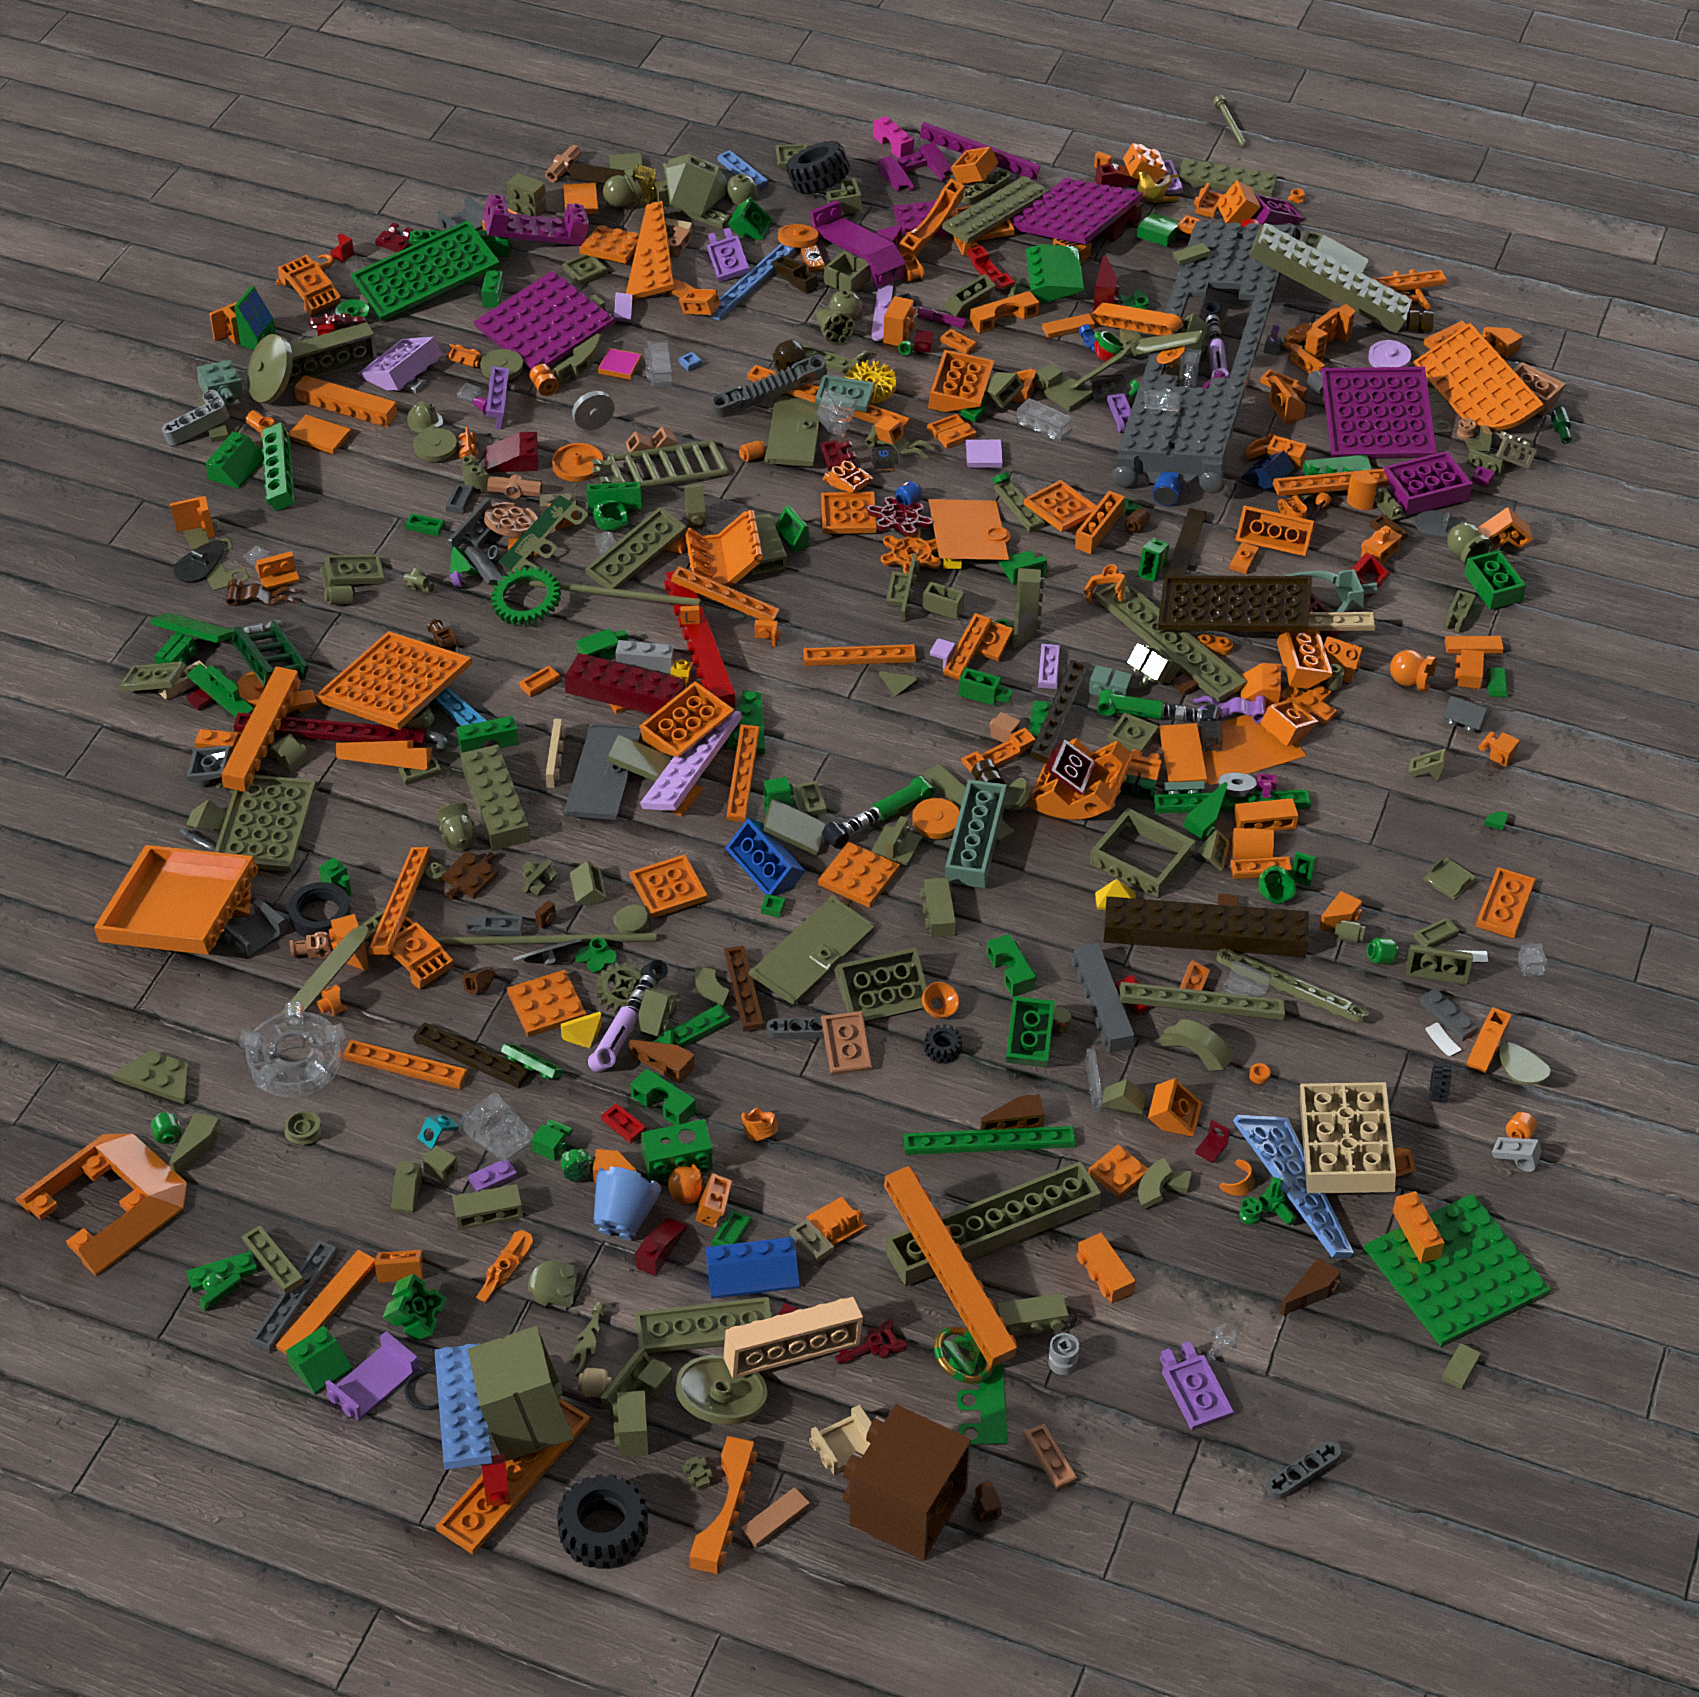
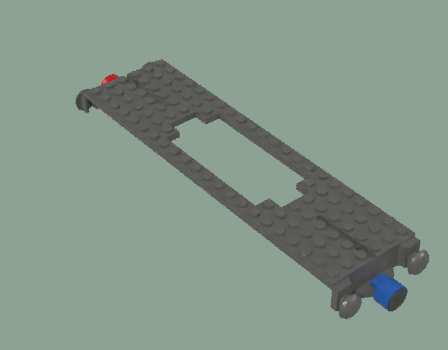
M1245 219L1241 224L1213 222L1210 220L1197 221L1187 247L1203 242L1210 250V256L1181 265L1165 313L1175 314L1182 320L1189 297L1206 298L1209 288L1240 289L1239 300H1254L1229 379L1212 378L1209 388L1176 387L1178 376L1163 375L1167 364L1157 362V356L1162 350L1151 352L1118 448L1117 468L1112 472L1114 482L1120 487L1127 488L1136 484L1138 480L1137 475L1146 474V478L1155 484L1152 493L1153 499L1163 506L1174 505L1178 501L1181 488L1193 484L1198 479L1201 488L1207 493H1218L1225 487L1224 457L1281 275L1280 272L1249 257L1255 237L1263 226L1256 219ZM1293 224L1272 225L1297 240L1301 238L1300 230Z

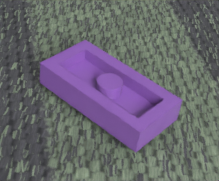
M505 1158L468 1175L471 1185L478 1192L484 1189H494L517 1178V1173L508 1158Z

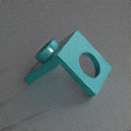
M443 1114L427 1116L417 1138L430 1149H433L442 1131L458 1130L459 1125ZM428 1129H431L434 1133L431 1141L426 1138V1131Z

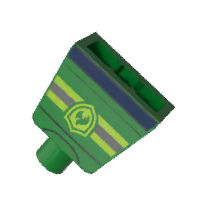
M1152 538L1143 547L1138 577L1153 582L1156 581L1166 565L1169 543Z

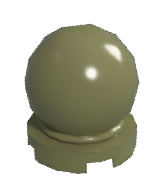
M631 168L624 170V176H612L606 181L603 194L608 204L622 208L629 205L634 197L638 200L644 198L642 189L638 181H635Z
M1459 523L1452 527L1447 535V546L1452 554L1461 559L1464 565H1466L1467 558L1486 554L1493 550L1494 544L1491 542V539L1486 535H1482L1480 529L1471 523Z

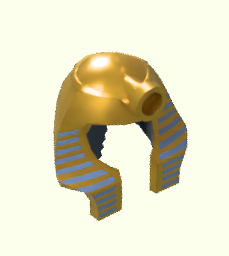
M1146 171L1137 172V176H1139L1138 192H1143V200L1148 203L1179 201V197L1165 196L1171 179L1178 178V174L1162 176L1158 179L1157 183H1154Z

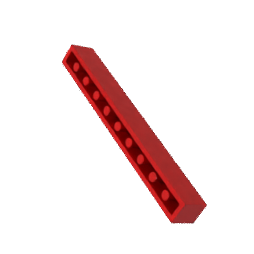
M675 571L666 572V580L663 581L665 591L669 592L668 595L699 599L694 591L671 582ZM673 603V613L675 616H678L679 628L683 629V640H687L688 653H692L693 666H697V677L702 679L701 686L731 708L735 707V692L702 606H699L700 624L681 625L680 606L692 605Z

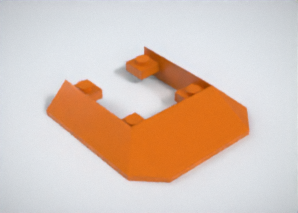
M102 1134L15 1198L26 1211L32 1212L39 1220H43L59 1208L57 1202L51 1197L83 1173L95 1181L112 1169L134 1190L119 1201L120 1206L126 1211L125 1214L94 1237L83 1228L66 1241L67 1246L81 1258L82 1263L95 1276H98L184 1210L187 1182L175 1171L171 1170L161 1158L134 1134Z

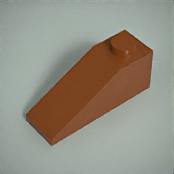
M630 1040L629 1042L630 1056L679 1084L695 1068L694 1054L690 1050L683 1049L678 1045Z

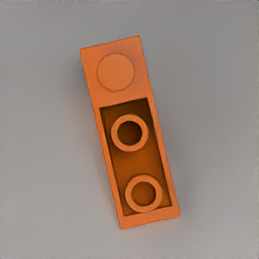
M1492 1007L1466 1062L1467 1066L1486 1073L1508 1031L1512 1014Z

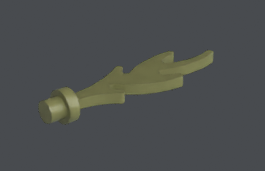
M597 1302L596 1306L592 1308L593 1318L588 1326L577 1336V1340L581 1341L570 1357V1362L573 1363L576 1357L581 1355L580 1364L575 1371L576 1376H579L584 1368L587 1351L591 1350L593 1357L596 1355L597 1343L592 1331L601 1332L599 1317H604L605 1304L602 1302Z

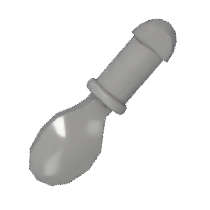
M273 620V621H276V623H277L279 626H282V625H283V622H282V621H280V620ZM271 622L265 626L262 623L244 628V631L248 634L264 632V630L271 627Z

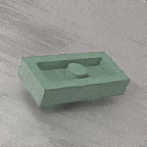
M1204 781L1163 783V791H1168V794H1180V791L1188 790V794L1199 793V790L1205 789Z

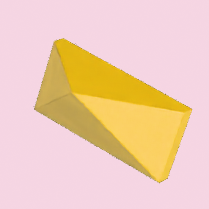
M1118 879L1095 892L1097 910H1105L1106 896L1136 898L1135 891Z
M596 1012L562 1023V1039L590 1049L602 1029L601 1013Z

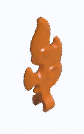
M1302 323L1295 328H1290L1288 335L1283 338L1287 342L1282 344V346L1288 350L1289 346L1293 343L1306 342V334L1312 328L1311 323Z

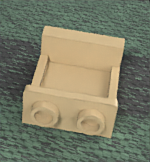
M857 1405L851 1408L850 1417L821 1431H818L816 1427L811 1429L810 1444L814 1451H819L823 1465L826 1469L830 1468L833 1475L845 1469L853 1452L857 1451L864 1455L871 1444L866 1441L871 1421L861 1406Z

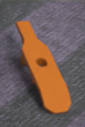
M524 1230L514 1232L505 1249L501 1251L500 1256L488 1268L487 1280L476 1296V1299L486 1303L496 1288L507 1283L533 1245L532 1234Z

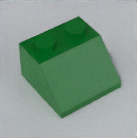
M750 197L737 206L728 225L738 236L762 240L773 219Z
M324 1326L286 1350L289 1366L314 1395L326 1388V1381L330 1380L334 1383L352 1370V1366L337 1340Z

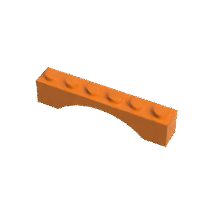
M952 178L949 180L925 219L914 230L908 232L899 243L900 254L912 252L916 257L920 254L964 198L965 185Z
M730 1436L726 1438L721 1454V1465L729 1486L727 1500L715 1521L704 1531L696 1535L689 1556L690 1568L718 1574L720 1566L725 1564L727 1557L725 1548L726 1545H731L733 1538L732 1525H737L739 1511L737 1509L739 1505H743L745 1499L744 1486L749 1485L752 1474L749 1470L751 1465L755 1466L758 1452L754 1451L753 1441Z

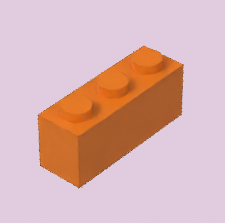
M1293 798L1235 804L1234 821L1237 828L1269 829L1274 831L1296 829L1298 813Z
M1414 1191L1397 1196L1392 1212L1419 1262L1424 1263L1441 1258L1445 1242L1417 1192Z
M1098 1233L1078 1243L1077 1259L1080 1264H1084L1087 1268L1091 1280L1096 1281L1103 1297H1107L1112 1304L1134 1294L1135 1279L1102 1233Z

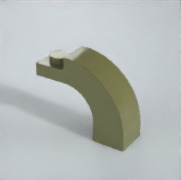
M1180 1019L1175 1026L1166 1028L1164 1034L1159 1039L1162 1046H1184L1191 1049L1201 1058L1208 1071L1224 1070L1234 1058L1229 1047L1216 1033L1206 1026L1191 1020Z

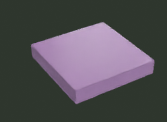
M966 440L967 468H1001V440Z

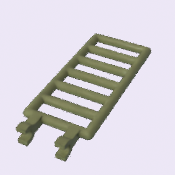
M713 440L609 455L607 460L603 461L592 459L594 466L592 468L593 475L611 469L614 473L615 478L600 477L601 484L625 482L616 461L626 460L635 482H641V488L725 476L729 473ZM710 447L720 469L710 470L700 448ZM684 451H694L703 472H693ZM668 453H677L686 472L685 475H676L667 456ZM660 455L669 477H659L650 456ZM643 457L653 480H642L633 459Z

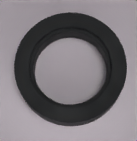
M316 882L301 887L292 895L288 904L291 925L299 935L305 938L306 935H314L317 932L329 934V929H332L331 920L351 915L349 898L346 892L341 887L328 882ZM317 900L332 901L339 907L338 912L333 917L324 921H309L300 915L304 906Z

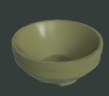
M1019 778L1008 787L1005 809L1011 812L1025 809L1032 801L1031 784L1026 779Z

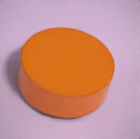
M1256 1063L1250 1068L1249 1078L1256 1084H1265L1270 1079L1271 1070L1265 1064Z

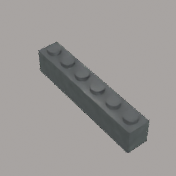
M1098 942L1075 946L1071 962L1073 967L1077 968L1079 983L1083 984L1084 997L1089 999V1009L1091 1014L1094 1013L1095 1025L1101 1031L1103 1045L1107 1046L1109 1053L1132 1049L1134 1033L1124 1007L1120 1002L1119 994Z

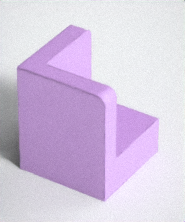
M938 638L930 650L931 656L943 659V669H945L955 650V643Z

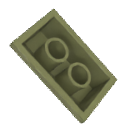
M1410 944L1406 975L1467 985L1473 954Z

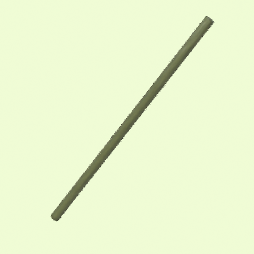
M524 580L516 583L517 585L547 588L543 582L538 580ZM559 582L560 590L701 606V599Z
M656 933L433 937L440 945L564 943L581 938L582 941L577 943H588L598 937L603 938L606 942L657 941Z

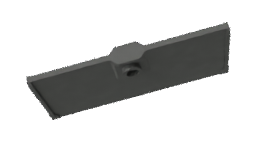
M600 723L590 724L563 812L564 816L608 820L617 819L631 771L609 763L606 760L618 735L639 743L641 737L640 727Z

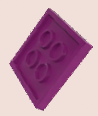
M936 201L893 206L897 224L902 225V239L908 232L920 225ZM941 226L933 237L951 234L942 229Z

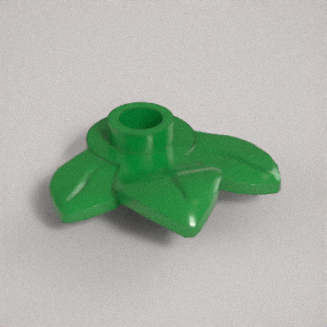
M1138 289L1135 291L1134 296L1120 295L1122 306L1148 310L1150 307L1147 295Z
M598 937L592 939L587 947H583L577 952L575 961L577 963H587L588 969L592 973H597L604 968L605 963H615L616 953L608 947V943L603 938Z

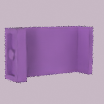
M387 1331L380 1336L381 1347L337 1385H334L330 1380L325 1382L328 1399L334 1404L337 1402L347 1416H353L358 1421L419 1370L417 1356Z

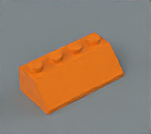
M1244 505L1235 541L1306 556L1316 522Z
M1308 628V632H1280L1276 643L1290 686L1308 689L1332 676L1333 673L1318 629Z

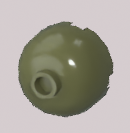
M735 175L726 184L727 200L729 198L733 204L739 205L750 197L754 201L757 199V184L748 175Z
M841 290L834 293L830 299L829 308L845 312L853 320H856L857 316L862 314V300L854 291Z

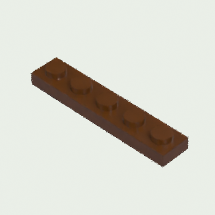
M745 947L725 948L724 955L743 1032L763 1029L764 1023L753 979L749 975L750 967Z

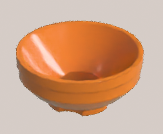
M934 982L925 989L922 995V1004L926 1012L932 1017L945 1019L957 1011L959 997L951 985L944 982ZM933 999L941 1002V1009H935L932 1006L931 1002Z

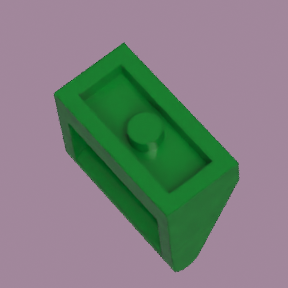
M787 505L775 527L779 537L794 553L809 547V527ZM792 520L800 527V530L792 523Z

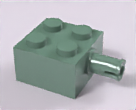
M231 360L197 367L198 384L203 393L208 390L217 391L226 405H232L235 403V398L242 397L241 379Z

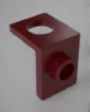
M916 329L913 351L930 353L933 343V332Z
M1211 1120L1209 1133L1195 1150V1154L1214 1163L1228 1145L1230 1129ZM1215 1128L1220 1129L1223 1132L1224 1136L1219 1135L1215 1131Z

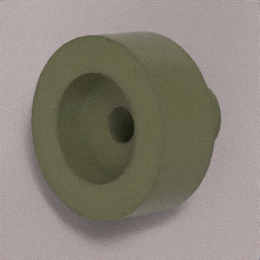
M436 862L429 865L425 871L427 880L431 883L444 881L442 880V874L446 871L445 867Z

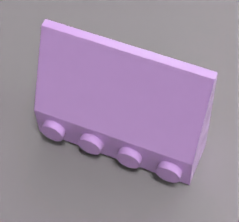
M434 337L401 339L357 373V375L387 391H400L407 382L415 380L416 375L425 372L427 367L436 363L443 354Z

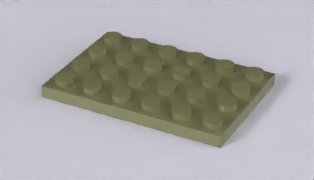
M254 775L253 783L248 786L246 792L233 791L215 852L253 856L258 869L291 872L316 789V780Z

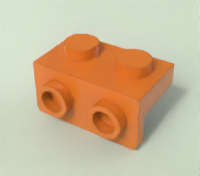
M1206 183L1205 187L1201 188L1199 197L1195 198V213L1214 218L1219 209L1217 203L1224 195L1209 191L1210 183Z

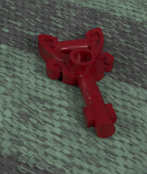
M889 1319L882 1323L878 1329L874 1327L868 1329L865 1344L850 1350L846 1348L839 1351V1354L835 1356V1361L837 1364L843 1362L847 1364L852 1362L853 1358L869 1351L873 1355H879L885 1359L889 1356V1353L904 1352L907 1349V1343L897 1339L893 1332V1319ZM885 1335L890 1344L885 1343L881 1336Z

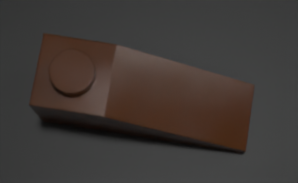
M1040 1094L1019 1096L983 1116L980 1121V1130L1043 1127L1044 1110Z
M1318 1258L1282 1300L1280 1314L1286 1315L1326 1299L1331 1292L1335 1293L1341 1285L1339 1280L1341 1271Z

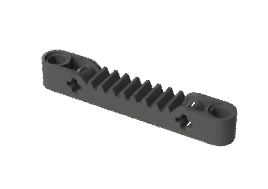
M814 355L795 363L791 368L788 367L786 371L782 369L780 373L775 372L773 376L769 374L768 378L762 377L761 381L755 380V383L749 382L748 386L733 387L716 394L712 398L715 414L719 417H726L821 379L828 372L825 358L821 355Z

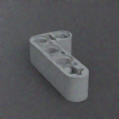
M206 391L202 396L205 405L163 425L162 432L168 445H178L225 422L229 418L226 405L217 391Z

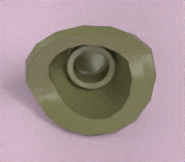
M419 401L409 411L407 424L411 430L420 433L426 429L441 428L443 418L436 412L435 404Z

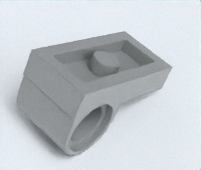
M1498 1137L1492 1150V1155L1498 1159L1515 1160L1518 1168L1526 1172H1532L1535 1170L1541 1157L1542 1149L1539 1140Z

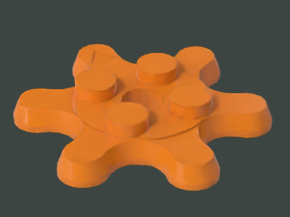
M916 528V532L912 537L898 539L892 535H887L883 538V543L892 551L883 554L881 562L884 566L899 564L903 566L904 573H909L913 554L908 555V553L914 552L917 553V560H920V567L926 566L936 570L941 565V560L932 555L933 552L938 551L936 539L930 541L921 539V531Z

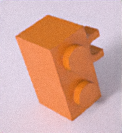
M1385 525L1362 543L1361 557L1367 552L1373 555L1381 564L1384 563L1400 549L1402 535Z

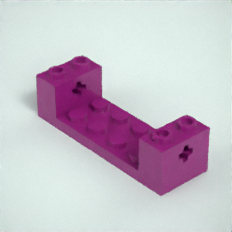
M488 194L483 213L487 235L581 246L585 241L589 227L584 205L578 203L567 204L563 219L509 213L504 196Z

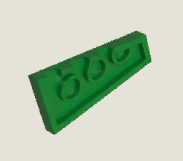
M1367 455L1306 460L1303 464L1306 476L1372 470Z
M743 690L737 711L741 712L743 718L730 734L727 749L737 750L741 724L760 726L756 753L765 754L761 692Z

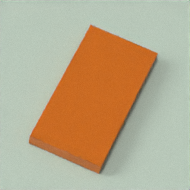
M1197 723L1160 725L1159 735L1167 781H1204V784H1207Z
M1497 867L1475 927L1515 939L1536 878Z

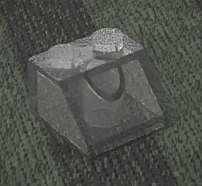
M825 388L815 415L827 432L844 438L858 400Z

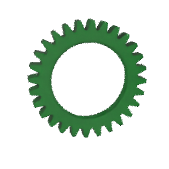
M523 566L522 571L516 568L514 574L509 571V577L503 575V581L498 580V586H494V591L491 592L492 606L496 615L502 621L505 620L507 624L511 621L513 626L518 621L521 627L524 621L530 626L531 620L537 624V618L544 621L543 615L550 617L549 611L555 612L554 606L558 607V601L561 600L560 585L556 577L552 575V572L547 573L545 568L541 571L540 567L534 570L533 566H530L528 570ZM538 580L546 585L547 595L544 601L531 610H513L504 601L507 590L520 581Z

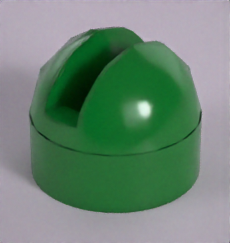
M908 340L902 341L898 346L899 352L903 355H908L913 349V344Z

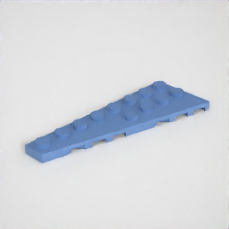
M1236 1115L1233 1120L1234 1124L1272 1176L1282 1178V1189L1331 1257L1350 1258L1354 1252L1325 1193H1307L1304 1150L1287 1117Z

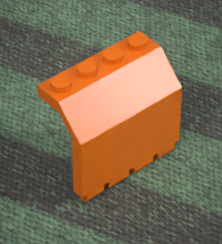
M753 510L744 511L719 534L702 536L691 528L685 531L691 571L724 586L732 587L760 563L759 560L763 558L755 512Z

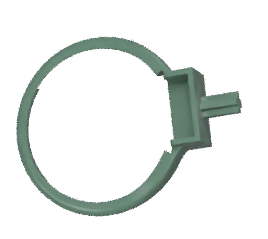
M1354 569L1340 571L1339 576L1328 571H1305L1283 575L1312 576L1313 578L1323 579L1336 585L1335 590L1342 603L1336 612L1363 609L1364 595L1378 592L1377 583L1361 585Z

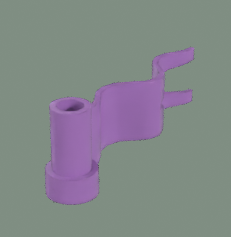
M1262 695L1257 696L1255 701L1236 697L1226 703H1218L1210 696L1193 699V703L1207 701L1219 706L1222 710L1221 718H1225L1234 712H1241L1252 716V720L1260 724L1267 711V699Z

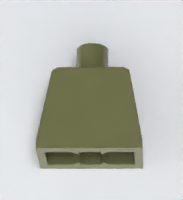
M998 372L988 381L984 394L991 403L1004 408L1024 385L1017 373Z

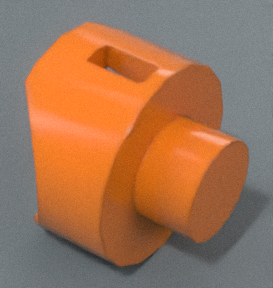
M335 984L321 991L322 999L317 1001V1005L323 1014L329 1011L332 1016H336L348 1010L347 1007L341 1004L340 987Z

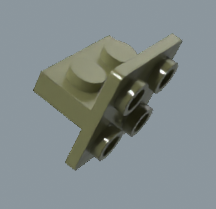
M900 816L895 827L885 825L871 852L891 861L908 865L922 840V836L911 833L910 827H908V818Z

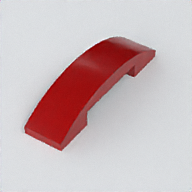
M982 245L967 250V254L980 275L985 273L995 284L994 288L1003 289L1015 285V281L1008 273L1002 274L990 261V254Z

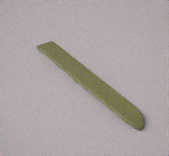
M358 926L352 929L279 1015L294 1026L321 994V991L327 987L360 948L369 933V928L367 926Z

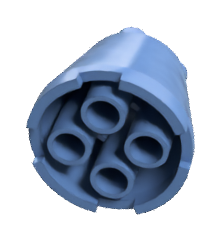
M610 1166L609 1170L599 1168L596 1177L594 1224L599 1227L598 1232L610 1236L611 1233L619 1234L620 1238L631 1241L658 1200L661 1186L651 1180V1183L648 1182L645 1178L641 1177L640 1173L613 1166Z

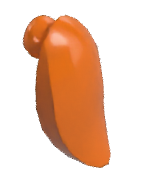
M1269 433L1267 437L1251 442L1245 450V460L1268 453L1267 448L1275 434Z

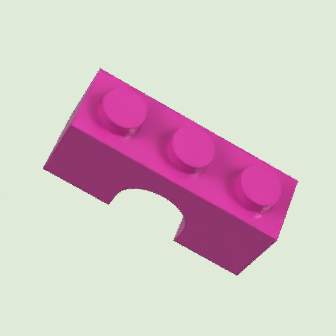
M881 117L873 122V137L881 144L890 142L891 153L897 158L913 154L914 139L889 117Z

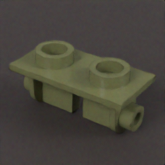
M1380 488L1378 490V497L1374 499L1375 504L1392 521L1406 517L1402 506L1391 498L1388 490Z

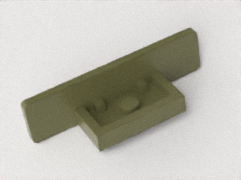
M913 553L909 573L892 571L886 605L902 607L901 621H905L906 615H910L911 611L909 601H913L914 590H912V586H916L917 582L915 571H919L920 567L917 553Z

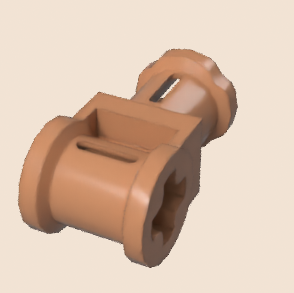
M317 932L314 935H306V940H290L291 957L294 958L296 955L308 954V958H327L331 954V948L329 947L330 935L326 932Z

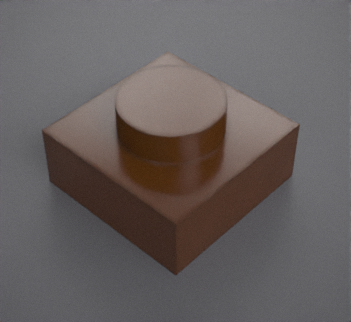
M548 900L535 911L536 925L543 928L555 919V903Z

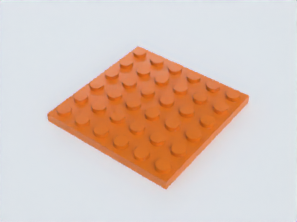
M388 631L318 692L315 698L318 703L400 730L471 666L473 662L471 657Z

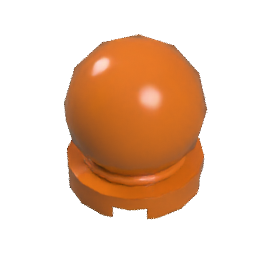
M1403 650L1392 658L1390 675L1398 684L1408 687L1417 685L1418 691L1426 693L1430 687V684H1427L1429 677H1434L1436 671L1437 657L1428 655L1424 659L1415 650Z

